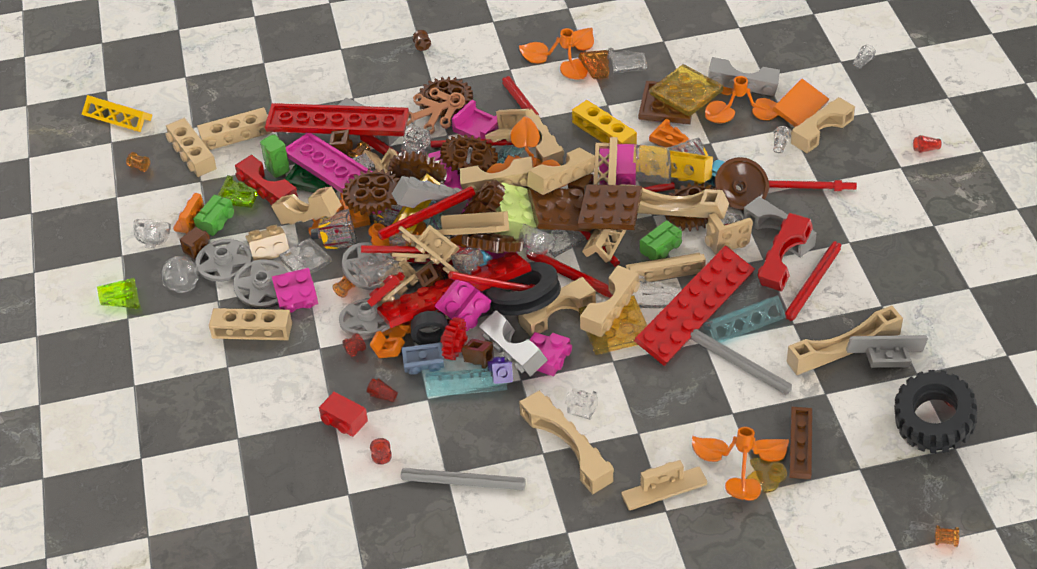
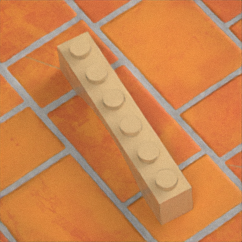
M642 188L638 213L709 218L710 214L716 213L720 219H724L729 202L723 190L705 189L700 193L689 196H669Z
M893 306L886 307L874 312L859 326L838 337L821 341L805 339L789 345L787 363L796 375L810 371L852 354L846 351L851 336L900 335L903 318Z
M539 390L519 402L520 415L531 427L553 433L571 447L579 461L580 481L592 494L613 482L614 468L611 463L606 462L601 457L598 449L593 448L589 444L585 435H581L576 430L575 425L564 417L563 412L552 404L548 396H544Z

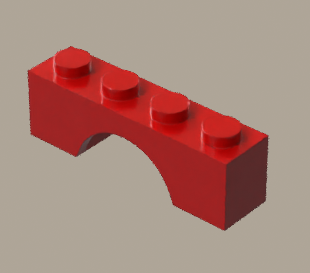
M252 154L235 164L237 179L240 182H244L250 190L257 192L262 199L265 198L271 205L283 196L295 194L298 197L296 187L287 180L267 181L263 179L265 177L263 163Z
M789 213L787 218L782 221L781 230L774 237L773 246L766 254V261L758 270L757 276L762 286L783 291L790 277L787 266L782 262L783 256L791 247L806 244L813 230L811 219Z

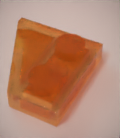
M608 50L580 52L578 58L593 79L608 78L610 73L608 67L609 59H607Z

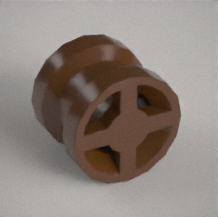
M418 30L413 34L412 40L417 50L425 51L429 49L431 40L425 30Z

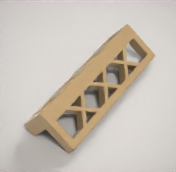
M610 137V143H596L594 184L597 185L604 179L608 185H616L617 137ZM599 149H610L606 157L599 154ZM603 163L609 167V170L604 174L598 169Z
M508 211L441 216L442 229L437 231L442 235L509 231Z
M595 229L582 252L586 257L597 252L607 263L611 260L626 230H618L619 232H616L614 229ZM609 235L612 236L613 243L610 242ZM602 246H606L607 253L602 249Z
M694 253L628 264L626 268L638 273V281L640 283L698 274L705 267L706 259L704 254Z

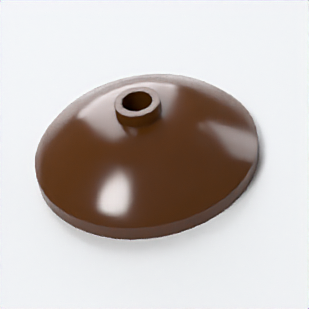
M737 157L727 160L720 166L715 176L716 190H723L729 202V207L744 211V207L757 197L765 200L769 191V180L766 172L758 163L748 158Z

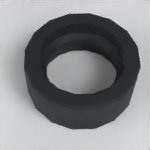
M425 311L414 316L410 326L413 341L418 345L442 343L441 336L448 325L446 317L435 311ZM425 326H437L440 328L431 333L419 330Z

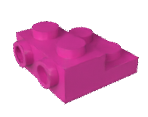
M309 268L272 276L280 310H290V313H292L296 309L311 308L318 304Z
M455 280L435 307L451 319L453 317L465 319V327H467L466 331H468L470 328L476 327L478 318L482 313L488 312L491 300L469 282Z
M534 332L530 339L548 360L537 371L555 376L556 372L561 370L565 357L569 356L572 351L570 338L552 333L549 337Z

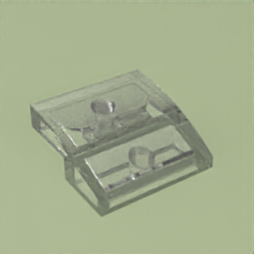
M634 144L633 163H636V181L671 184L669 147Z
M375 253L350 261L357 276L363 277L368 287L383 283L391 274L397 275L400 271L403 273L399 264L388 253Z

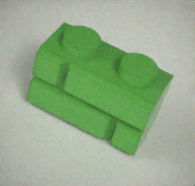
M275 134L261 140L260 145L265 168L275 178L288 173L290 167L285 144Z
M214 194L194 217L195 227L214 236L218 230L223 229L224 223L228 218L233 217L232 201Z
M667 220L640 240V253L651 260L666 258L672 249H677L681 245V229L673 226Z

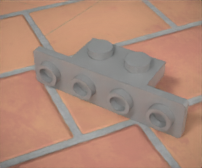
M926 335L851 336L846 351L847 353H866L871 368L910 367L912 360L908 352H922L928 338Z

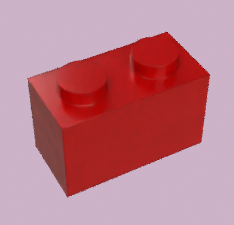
M333 392L319 406L320 418L324 424L331 425L341 433L352 437L368 422L365 407L336 392Z

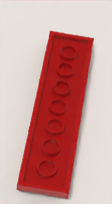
M272 103L266 120L265 130L266 132L331 134L332 131L349 130V135L404 136L409 117V108Z
M725 245L637 335L634 342L665 366L692 337L691 332L694 329L699 330L746 281L755 268Z
M508 252L503 257L487 261L486 265L471 267L463 273L508 281L532 270L530 264L519 254ZM449 278L439 280L433 286L422 287L416 292L404 294L394 301L384 302L376 308L378 315L390 328L412 320L414 316L421 312L437 310L435 305L455 280ZM470 283L479 291L491 288V286Z

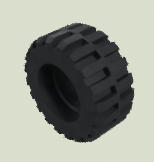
M928 370V373L925 374L922 371L916 373L915 378L909 377L906 380V385L902 384L898 389L899 393L895 396L894 405L896 426L902 438H907V443L912 447L917 445L918 450L923 452L927 449L930 450V453L936 454L938 450L946 453L949 452V448L953 447L956 450L961 447V442L966 443L970 439V434L974 433L975 424L977 423V401L972 388H968V383L962 379L960 381L958 375L954 373L948 375L947 371L944 370L940 372ZM942 400L951 404L955 408L956 413L945 422L929 423L920 419L915 411L924 402Z

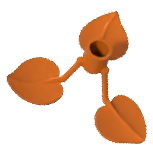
M569 28L562 29L560 37L556 38V42L550 51L541 42L519 45V50L527 61L539 64L546 62L547 56L551 55L555 47L560 43L562 48L568 49L569 60L561 64V73L567 78L580 80L587 76L588 67L582 59L572 60L571 47L582 51L591 49L594 45L593 28L577 31Z
M744 76L734 78L733 88L718 86L720 93L724 95L732 94L728 105L723 101H713L705 109V118L714 123L729 122L735 116L734 109L730 108L735 95L742 97L747 93L751 106L754 107L752 113L756 118L771 120L779 115L772 110L777 104L776 102L767 98H759L756 100V103L753 102L750 88H747L748 79Z
M523 117L511 131V141L517 148L525 147L529 157H532L534 167L541 164L561 166L555 160L542 162L530 152L528 147H536L538 145L540 134L536 124L529 117ZM497 163L492 165L487 170V173H498L507 169V167L503 163Z
M740 427L737 437H733L729 447L724 441L719 439L692 436L693 450L703 460L711 462L720 461L722 455L728 456L735 444L738 451L743 453L741 479L731 478L725 484L727 493L741 500H755L761 493V485L757 480L745 479L747 452L752 449L753 453L759 454L762 460L776 462L786 456L789 439L755 441V432L749 427Z

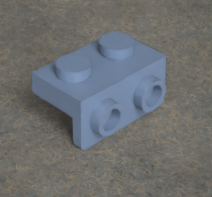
M441 343L403 347L404 371L409 372V374H418L421 370L429 369L430 372L439 371L440 368H444Z

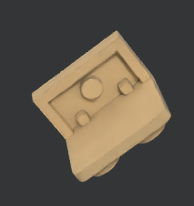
M509 109L496 111L499 129L485 135V138L491 139L492 142L501 141L502 139L511 141L513 127L525 116L531 119L530 110Z
M716 213L710 214L706 224L705 243L712 249L715 255L725 245L731 250L743 248L750 243L753 221L751 218H747L724 226Z
M271 225L266 228L267 230H253L249 232V235L245 236L253 261L261 259L270 260L291 254L285 232L281 226Z

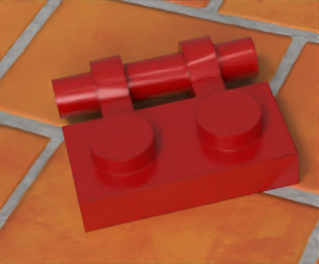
M400 271L397 275L391 274L383 281L385 284L383 287H377L369 294L371 297L367 300L371 307L377 305L386 295L401 284L405 275Z

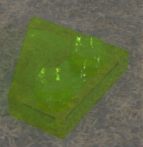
M227 175L218 196L230 199L233 206L252 208L257 198V191L247 187L241 181H234L232 176Z
M135 278L97 286L101 305L141 308Z

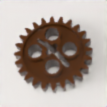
M450 76L447 79L441 77V80L434 78L435 82L428 81L429 85L423 84V88H420L418 93L438 103L445 102V100L440 98L436 100L431 98L429 91L432 88H438L439 91L449 95L454 92L462 94L465 98L464 106L473 100L471 86H468L467 82L463 83V79L457 81V77L450 80ZM420 105V109L429 108L426 105ZM448 108L442 110L440 114L441 118L445 116ZM462 108L456 109L453 116L457 114Z
M465 134L464 137L457 135V138L451 136V140L446 139V142H443L441 146L440 159H442V163H446V168L451 167V171L457 170V174H460L461 168L478 166L482 171L487 172L492 165L497 164L498 152H496V148H492V144H486L487 140L481 141V137L475 139L474 135L468 137ZM469 147H471L472 152L470 157V163L467 164L466 160L468 155V149Z
M405 151L404 155L402 153H398V156L394 155L393 159H390L387 169L391 171V175L396 174L397 178L404 176L421 180L426 174H429L443 185L447 176V169H444L445 165L440 164V160L435 161V157L430 158L429 154L424 156L422 152L415 154L414 151L411 154Z
M368 169L367 173L361 171L360 176L355 174L354 179L349 178V183H345V188L342 189L343 200L349 210L353 209L354 213L360 211L361 215L365 212L368 213V216L372 212L378 215V211L385 213L386 208L392 209L391 205L397 206L392 192L400 178H397L396 174L391 175V171L385 173L384 169L380 172L377 169L374 172Z
M492 180L490 183L487 182L486 186L483 185L481 190H477L471 201H468V205L464 207L465 211L461 214L497 212L496 208L501 205L499 203L504 199L502 197L505 195V186L497 180Z
M695 182L694 186L688 183L687 187L681 185L680 190L675 188V194L669 193V196H689L700 193L705 189L716 190V188L712 189L711 185L705 187V183H702L700 186H698L697 182ZM664 215L666 220L678 228L681 226L682 231L685 228H688L689 232H691L692 228L698 231L700 226L705 229V224L708 223V218Z
M499 233L462 234L461 244L471 246L477 250L504 253L522 251L524 241Z

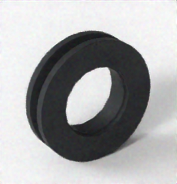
M528 262L532 271L510 279L507 282L523 285L533 284L535 286L520 292H511L512 290L496 287L488 288L485 291L487 297L491 300L490 308L494 312L497 310L501 315L515 316L532 313L548 306L559 296L561 291L556 269L547 263Z

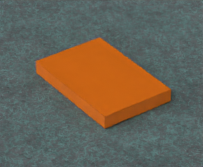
M801 79L772 110L796 127L807 118L813 116L818 110H821L829 101V98L804 79Z

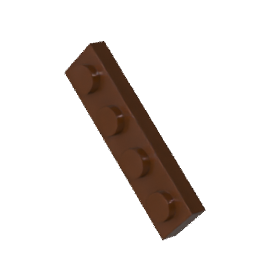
M791 407L789 478L811 479L812 408Z

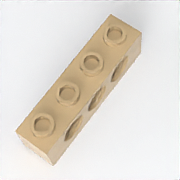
M264 107L197 125L200 139L209 150L272 133L265 130L268 115Z
M185 118L166 125L167 133L165 135L168 142H172L175 151L180 153L182 161L187 162L190 172H194L197 177H200L217 169L213 154Z
M213 308L209 322L212 339L289 340L292 326L290 310Z

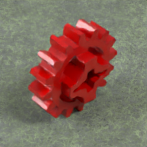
M453 317L449 321V325L445 327V331L441 336L443 344L441 351H443L442 356L445 359L456 360V357H459V352H462V348L468 339L465 319Z

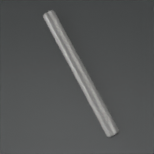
M697 329L691 332V340L780 392L788 394L792 390L791 383Z
M402 468L401 479L406 481L524 490L526 480L523 477Z

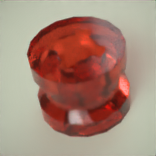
M358 333L353 334L352 338H346L342 341L346 352L351 357L356 356L359 351L363 352L366 350V344Z
M378 438L371 442L372 461L382 465L388 463L392 458L390 442L384 438Z

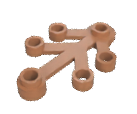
M432 88L429 91L431 98L445 100L442 103L425 98L422 94L414 95L413 100L416 105L420 106L423 104L429 108L415 113L409 111L408 118L410 120L407 122V126L412 125L415 120L431 115L428 123L424 125L425 133L431 135L435 132L434 125L442 110L448 108L445 116L440 119V124L445 129L451 126L450 120L455 110L462 108L465 104V98L462 94L454 92L449 95L439 91L438 88Z

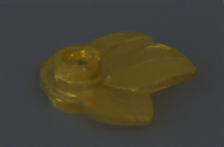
M754 458L750 460V464L755 471L749 474L746 479L757 480L762 486V491L769 493L775 491L779 486V482L786 479L787 470L782 463H772L761 458Z

